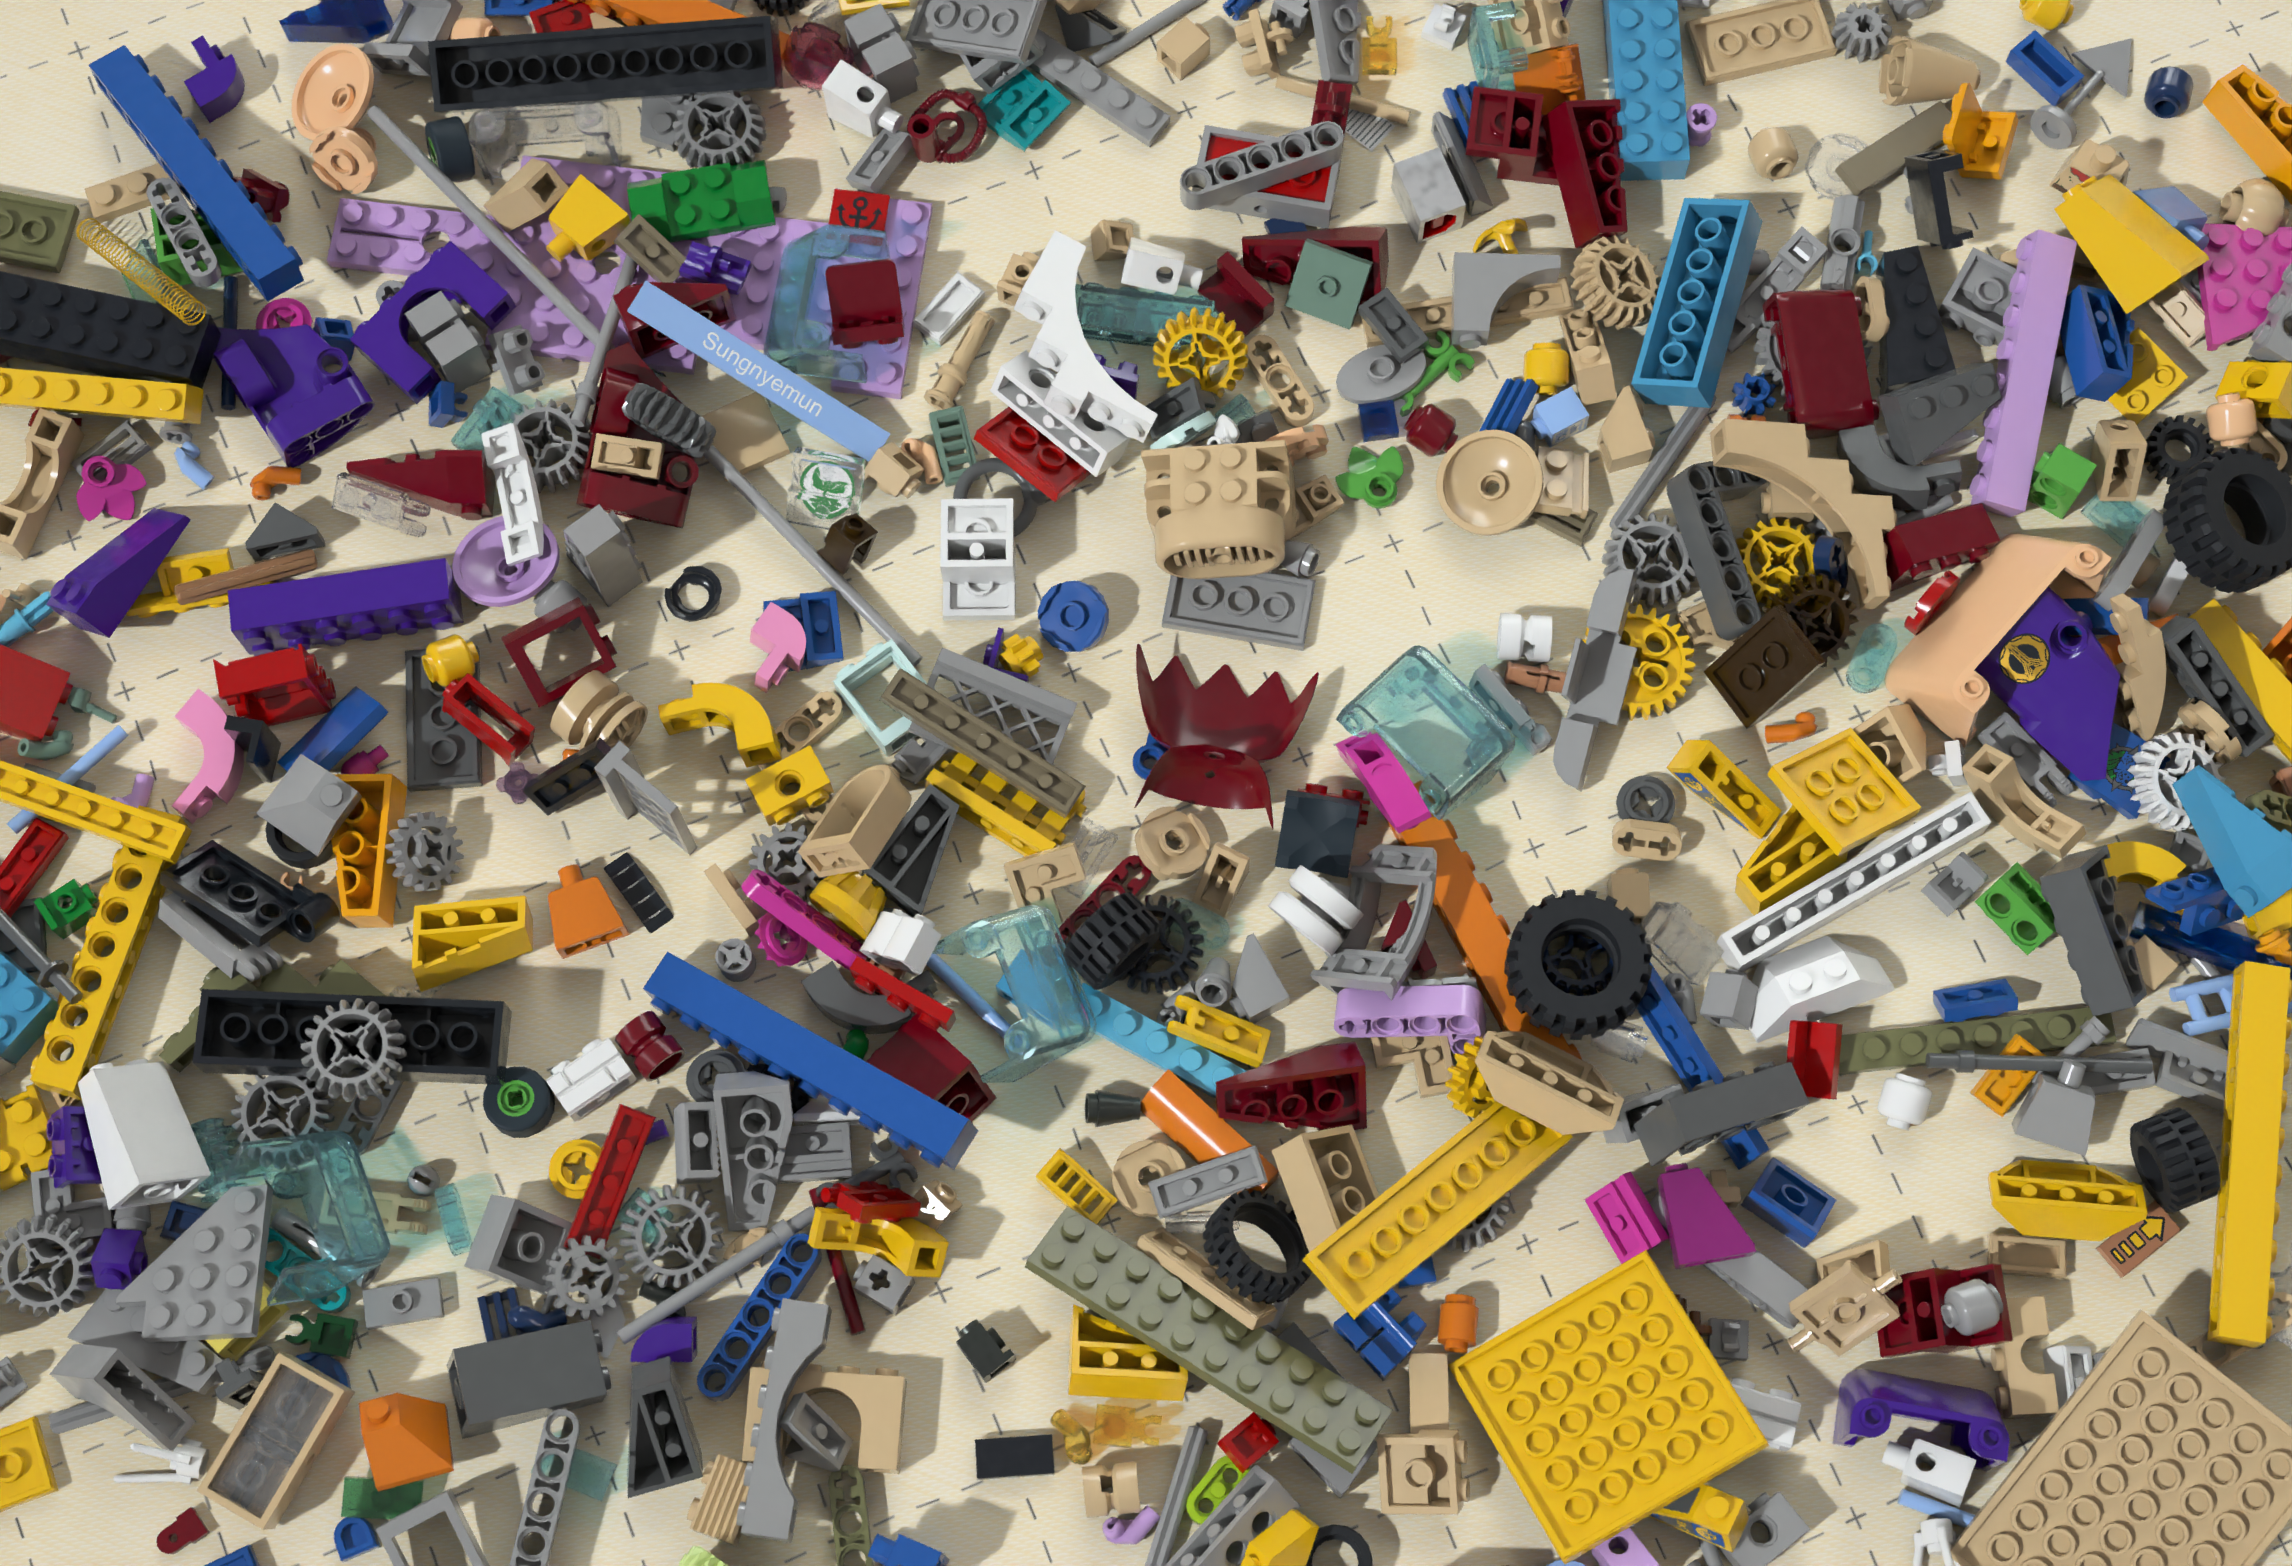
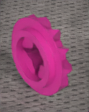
M280 298L262 308L256 320V329L280 328L279 321L277 320L278 317L287 323L291 322V327L305 324L311 327L313 320L304 304L295 299Z
M769 912L758 919L759 928L754 934L760 938V944L757 948L764 949L767 953L766 960H774L777 966L781 967L795 965L804 958L808 947L806 939ZM779 932L780 938L785 939L787 943L781 945L780 940L775 938L774 934Z

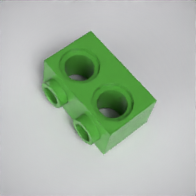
M2059 443L2052 454L2045 451L2035 466L2027 500L2063 519L2097 465Z
M2018 862L1975 901L1986 916L1992 919L2027 956L2056 931L2054 914L2049 902L2042 895L2041 885Z

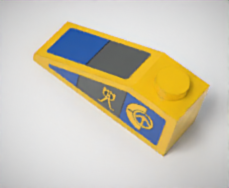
M1686 740L1666 767L1692 793L1757 839L1763 838L1782 812L1710 740Z
M1704 1484L1648 1516L1732 1553L1749 1521L1744 1500Z

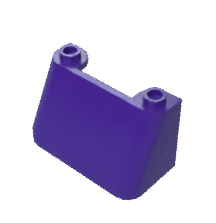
M1866 1369L1853 1370L1846 1374L1841 1381L1833 1444L1853 1447L1859 1436L1876 1438L1887 1431L1893 1415L1952 1426L1950 1445L1959 1447L1965 1452L1966 1456L1977 1460L1974 1469L1988 1471L2007 1462L2009 1434L1992 1397L1982 1390Z

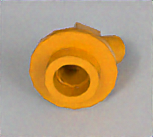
M2276 927L2258 937L2260 943L2255 946L2256 952L2273 956L2277 961L2292 966V950H2289L2291 947L2288 943L2291 934L2289 930L2280 932L2279 928Z

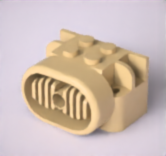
M1285 440L1141 450V458L1146 469V483L1144 484L1146 514L1155 538V561L1161 570L1180 578L1211 579L1263 574L1277 568L1285 558V542L1293 536L1296 530L1295 475ZM1271 468H1274V469H1277L1278 471H1267V470H1269V469H1271Z

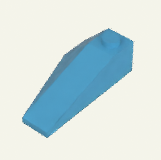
M2200 765L2172 784L2224 889L2248 918L2292 888V834L2286 829L2281 832L2264 820L2266 814L2256 807L2250 810L2236 799L2235 791Z

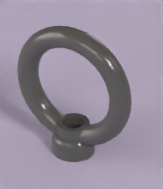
M988 458L974 463L959 477L954 488L953 499H967L972 483L986 473L1002 472L1010 475L1021 486L1024 499L1022 511L1014 520V537L1021 534L1032 522L1038 504L1047 502L1046 495L999 458Z

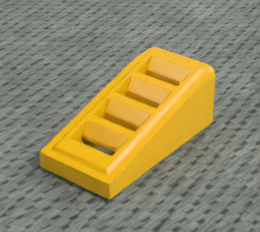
M1061 1148L1057 1150L1036 1175V1181L1066 1207H1070L1097 1225L1118 1202L1108 1190ZM1062 1165L1067 1167L1068 1169L1055 1183L1050 1179ZM1076 1175L1079 1180L1066 1194L1062 1188ZM1088 1185L1091 1190L1077 1204L1073 1199ZM1099 1195L1103 1200L1089 1215L1085 1209Z

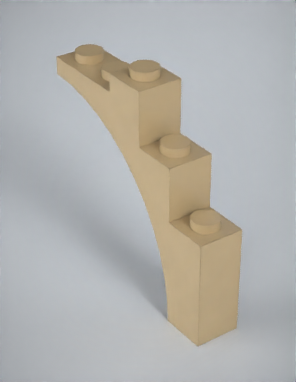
M1723 419L1710 432L1713 466L1747 472L1777 485L1811 510L1833 537L1842 539L1846 560L1857 588L1860 609H1875L1889 597L1891 580L1887 576L1886 558L1888 550L1886 543L1883 542V537L1897 523V514L1893 509L1892 496L1852 494L1854 480L1849 472L1848 460L1808 457L1810 441L1806 437L1805 424Z

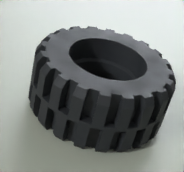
M2243 448L2217 451L2179 473V476L2170 484L2169 493L2165 496L2163 508H2166L2167 511L2163 512V526H2167L2168 532L2165 536L2168 544H2172L2176 551L2173 553L2178 562L2182 561L2187 566L2185 570L2192 577L2198 576L2201 578L2200 583L2210 588L2216 586V590L2221 592H2247L2292 568V485L2289 482L2291 478L2285 471L2280 472L2277 469V463L2269 458L2262 459V454L2258 452L2246 451ZM2224 502L2239 516L2245 530L2246 539L2240 536L2231 525L2226 515Z
M1574 889L1564 890L1561 897L1556 898L1551 894L1542 898L1540 905H1532L1525 912L1524 918L1518 921L1506 952L1507 956L1504 963V974L1508 977L1506 986L1509 995H1514L1516 998V1008L1521 1014L1526 1012L1531 1017L1530 1023L1539 1029L1543 1025L1550 1029L1549 1035L1558 1038L1561 1033L1570 1034V1040H1582L1584 1035L1590 1034L1592 1038L1603 1036L1608 1029L1614 1031L1623 1024L1628 1016L1631 1017L1637 1009L1651 978L1653 966L1650 965V959L1652 957L1651 944L1645 943L1644 939L1647 933L1643 925H1635L1632 921L1635 914L1628 907L1623 911L1617 908L1615 905L1618 900L1608 895L1605 901L1596 898L1597 891L1585 890L1584 895H1576ZM1579 934L1599 942L1609 953L1613 962V974L1609 984L1601 992L1589 996L1571 995L1558 989L1548 979L1543 969V954L1552 940L1563 935Z

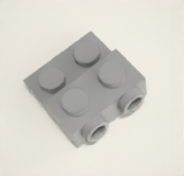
M1973 247L1938 310L1943 325L1951 330L1957 331L1963 328L1973 333L1974 340L1983 346L1990 347L1993 344L1998 346L2004 337L2005 326L2003 325V316L2007 307L2010 306L2012 296L2009 285L2017 269Z

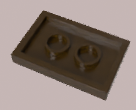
M1780 604L1774 606L1714 661L1704 673L1746 729L1756 725L1826 661L1783 605Z

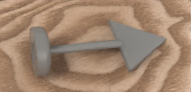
M2131 38L2072 53V56L2091 70L2094 75L2063 110L2059 107L2048 105L2040 107L2032 114L2030 119L2031 129L2043 144L2058 150L2065 149L2073 143L2077 130L2070 114L2101 79L2124 98L2127 96Z

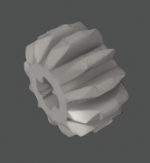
M1865 1L1860 4L1859 9L1850 4L1846 8L1845 13L1840 12L1837 15L1836 25L1832 30V37L1837 39L1835 43L1837 50H1846L1844 54L1845 59L1853 54L1857 56L1859 63L1864 60L1865 55L1874 60L1879 52L1886 50L1889 43L1888 39L1892 34V26L1887 25L1889 21L1888 14L1878 15V5L1871 10L1867 9Z

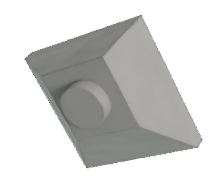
M300 754L256 814L307 850L319 856L361 800L362 796L357 790L337 776Z

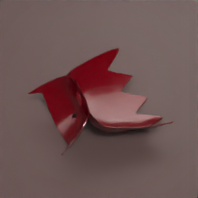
M1137 644L1136 671L1145 721L1152 737L1168 750L1152 768L1135 808L1148 790L1165 797L1202 806L1223 809L1266 808L1273 830L1270 787L1266 773L1259 763L1279 757L1286 750L1305 717L1315 692L1319 673L1317 672L1309 680L1301 694L1292 703H1290L1279 673L1276 671L1247 698L1227 664H1224L1203 685L1195 689L1179 657L1174 656L1161 674L1153 681L1141 645ZM1213 770L1215 776L1208 778L1205 773Z

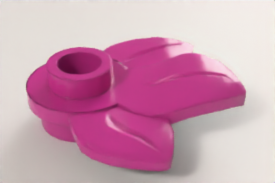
M94 456L88 459L82 467L81 474L84 483L76 495L77 504L82 516L87 521H92L105 510L115 518L121 520L132 519L135 509L132 492L142 489L147 485L142 473L130 464L116 465L110 458L105 456ZM97 468L107 470V477L104 480L99 481L94 478V471Z

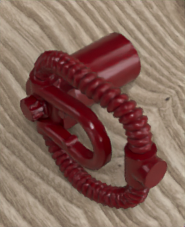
M941 89V91L938 90L937 93L934 92L933 95H930L914 111L907 124V133L910 136L915 154L920 161L924 163L936 161L948 164L952 162L954 164L955 162H962L963 159L966 160L976 152L984 139L988 121L983 109L976 104V98L968 91L959 93L952 89ZM942 99L953 100L955 105L968 113H972L977 119V128L973 139L963 151L961 150L954 154H948L947 152L964 134L965 125L963 119L954 112L940 113L934 119L926 114L932 106ZM945 120H952L957 123V130L951 137H948L945 143L939 138L937 127Z

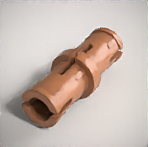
M1508 661L1504 682L1505 684L1534 688L1536 693L1543 694L1544 690L1562 693L1567 672L1548 669V665L1540 664V667Z

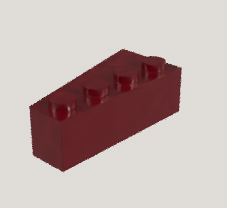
M1620 99L1564 101L1542 117L1576 249L1585 248L1589 243L1592 244L1603 236L1608 238L1616 235L1618 238L1628 232L1625 189L1621 187L1620 174L1624 172V159L1619 158L1618 142L1622 140V126L1617 125V113L1621 111Z

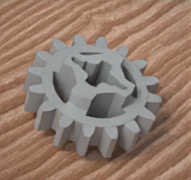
M432 811L409 814V818L399 819L397 823L400 829L389 831L390 836L395 839L394 843L385 844L387 850L393 851V856L386 860L387 864H395L397 867L392 873L393 877L404 876L402 886H414L415 892L439 890L441 885L451 884L452 879L449 874L460 872V868L455 864V861L464 859V855L457 852L456 847L463 844V841L459 839L454 840L453 838L457 831L456 826L446 828L447 817L436 818L435 812Z
M786 823L785 831L780 832L776 826H772L773 836L769 838L761 834L759 837L763 845L761 847L752 846V853L757 858L749 860V866L751 869L761 870L766 873L765 863L768 855H770L773 859V864L768 868L769 872L767 874L795 895H799L803 901H806V891L809 889L813 891L817 886L816 881L826 878H819L813 870L809 872L806 868V861L798 853V850L807 838L806 826L801 825L797 832L793 831L791 823ZM785 842H795L794 844H782ZM786 859L790 862L795 860L796 865L793 868L789 865L784 866L783 861ZM788 882H797L794 885H784Z
M583 1235L581 1244L578 1245L574 1238L567 1239L569 1249L565 1250L557 1246L555 1252L559 1256L556 1261L547 1259L546 1264L552 1267L553 1270L552 1273L543 1275V1279L552 1282V1286L545 1293L549 1296L557 1295L558 1298L553 1306L559 1309L566 1304V1315L573 1317L577 1309L582 1319L589 1318L590 1310H593L597 1316L601 1317L604 1315L603 1305L606 1304L612 1308L617 1306L612 1298L614 1294H625V1291L618 1287L619 1281L628 1280V1275L619 1273V1268L624 1266L626 1262L624 1259L615 1260L613 1258L618 1251L616 1247L611 1246L604 1250L605 1239L598 1238L594 1245H592L591 1237ZM585 1252H594L605 1261L594 1264L589 1261ZM569 1260L571 1266L565 1277L561 1278L563 1267ZM583 1268L590 1272L596 1271L593 1274L594 1276L588 1279L590 1284L588 1286L580 1282L574 1283L583 1276ZM610 1277L608 1287L602 1294L600 1289L605 1278ZM579 1291L587 1303L575 1302L567 1296V1293Z

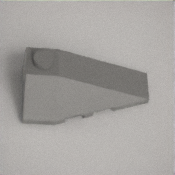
M756 1071L716 1074L713 1097L729 1231L767 1228L793 1122L790 1082Z

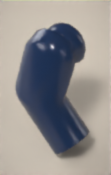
M514 1306L507 1315L509 1324L525 1334L567 1324V1316L562 1308H556L543 1314L528 1306Z

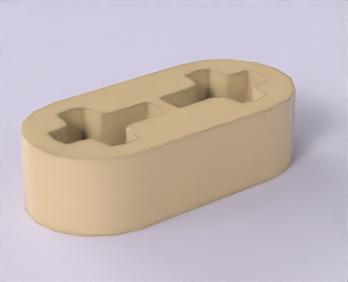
M1623 819L1617 822L1612 829V846L1616 852L1623 856L1670 861L1676 858L1682 850L1679 829L1668 823ZM1627 832L1633 833L1634 836L1630 843H1625L1623 840ZM1663 837H1670L1667 847H1660Z

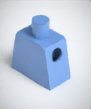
M2175 186L2132 192L2202 251L2209 243V237L2202 232V229L2207 221V214Z

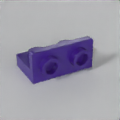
M84 1106L61 1107L48 1119L46 1128L47 1138L49 1141H52L53 1155L49 1158L48 1172L49 1176L54 1178V1188H64L68 1184H102Z

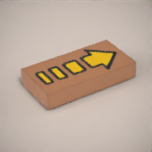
M2155 1200L2147 1206L2148 1214L2146 1219L2110 1236L2095 1248L2120 1278L2127 1275L2181 1230Z

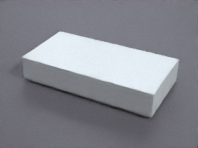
M957 272L913 320V325L941 346L985 298V292L961 273Z

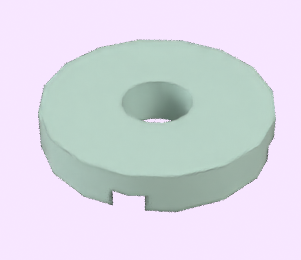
M1211 411L1205 412L1164 435L1151 444L1150 448H1177L1210 430L1216 424V420Z

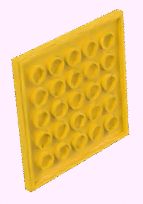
M1647 1250L1448 1364L1450 1371L1564 1565L1769 1446L1768 1441Z

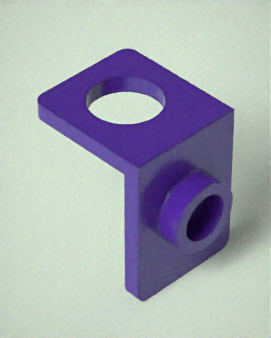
M998 627L994 645L987 644L983 664L1029 683V676L997 668L999 663L998 656L1001 654L1002 642L1004 641V629Z

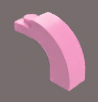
M200 689L196 690L174 716L184 728L201 740L204 749V760L199 773L172 805L191 824L197 818H202L208 813L213 804L212 800L216 796L228 804L238 788L244 768V751L224 730L227 714L212 698Z

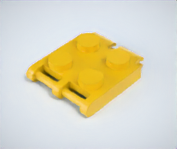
M34 1083L26 1086V1091L7 1100L0 1098V1189L3 1191L27 1181L28 1176L25 1171L27 1167H29L30 1172L48 1170L49 1158L53 1155L52 1141L48 1140L46 1133L47 1122L50 1117L40 1092Z

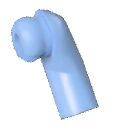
M191 441L184 442L181 448L177 447L174 454L181 472L204 490L215 476L195 461V458L200 455V449Z

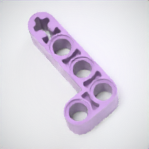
M1469 985L1401 986L1392 1001L1383 991L1345 988L1337 995L1334 1029L1338 1034L1350 1038L1448 1036L1452 1052L1462 1055L1464 1053V1043L1468 1042L1474 1045L1476 1036L1484 1038L1487 1018L1480 991Z

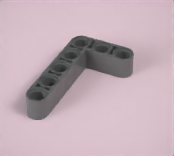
M1713 461L1693 464L1670 479L1666 490L1714 629L1721 638L1733 641L1744 635L1761 619V612L1722 501L1742 498L1766 483L1767 480L1747 472L1713 466Z

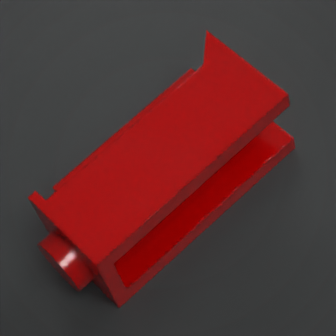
M469 673L460 681L454 679L443 691L442 711L444 713L447 712L501 756L509 767L533 742L535 727ZM471 700L513 736L507 741L467 709L465 705Z

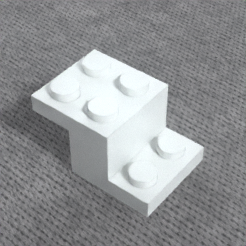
M1013 498L941 499L940 568L943 579L944 621L1015 620L1016 551L1014 543Z

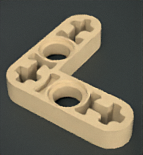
M828 691L818 693L775 729L778 740L784 737L786 744L793 749L791 752H788L786 747L782 748L781 760L809 745L812 747L842 720L844 714L843 705L836 694ZM824 703L827 706L834 704L832 707L834 714L829 716L827 713H824L817 718L820 727L816 729L807 715L811 714L814 720L821 713V704ZM802 724L809 728V736L799 742L792 740L789 736L790 730L795 725ZM768 762L758 766L762 771L775 763ZM785 786L782 790V793L785 795H794L799 790L793 791ZM831 794L829 795V799L827 800V803L825 805L826 808L833 799ZM809 806L800 810V813L814 825L822 816V813L819 811L812 814L814 808Z

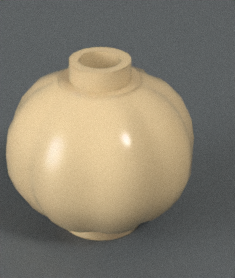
M2253 178L2243 181L2231 192H2227L2224 195L2219 208V217L2223 220V224L2237 225L2243 231L2248 228L2257 229L2263 236L2273 234L2279 227L2286 226L2289 219V209L2284 208V197L2276 186L2266 180Z

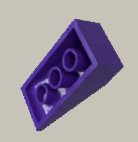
M153 508L73 569L64 579L59 580L53 586L50 593L51 598L46 605L79 629L110 638L191 519L186 515Z

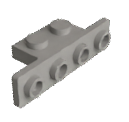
M2143 1018L2138 1019L2127 1038L2126 1046L2135 1050L2148 1048L2149 1055L2161 1059L2155 1086L2224 1112L2228 1051Z

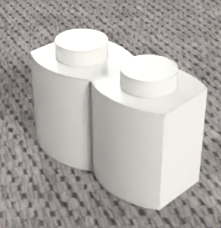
M893 909L892 913L881 911L876 919L877 922L859 951L880 965L921 975L942 936L933 929L935 923L919 914H915L914 918L898 909Z

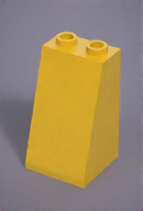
M2111 174L2099 180L2092 176L2082 184L2079 183L2062 195L2065 201L2054 209L2126 314L2151 300L2210 260L2204 251Z

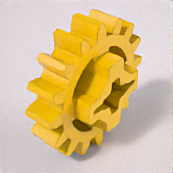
M1479 1036L1475 1037L1474 1045L1468 1042L1464 1043V1053L1462 1055L1455 1053L1454 1057L1457 1063L1455 1066L1448 1067L1447 1070L1453 1074L1452 1078L1445 1082V1086L1452 1089L1447 1095V1099L1454 1102L1452 1107L1472 1118H1476L1496 1102L1475 1063V1058L1483 1040Z

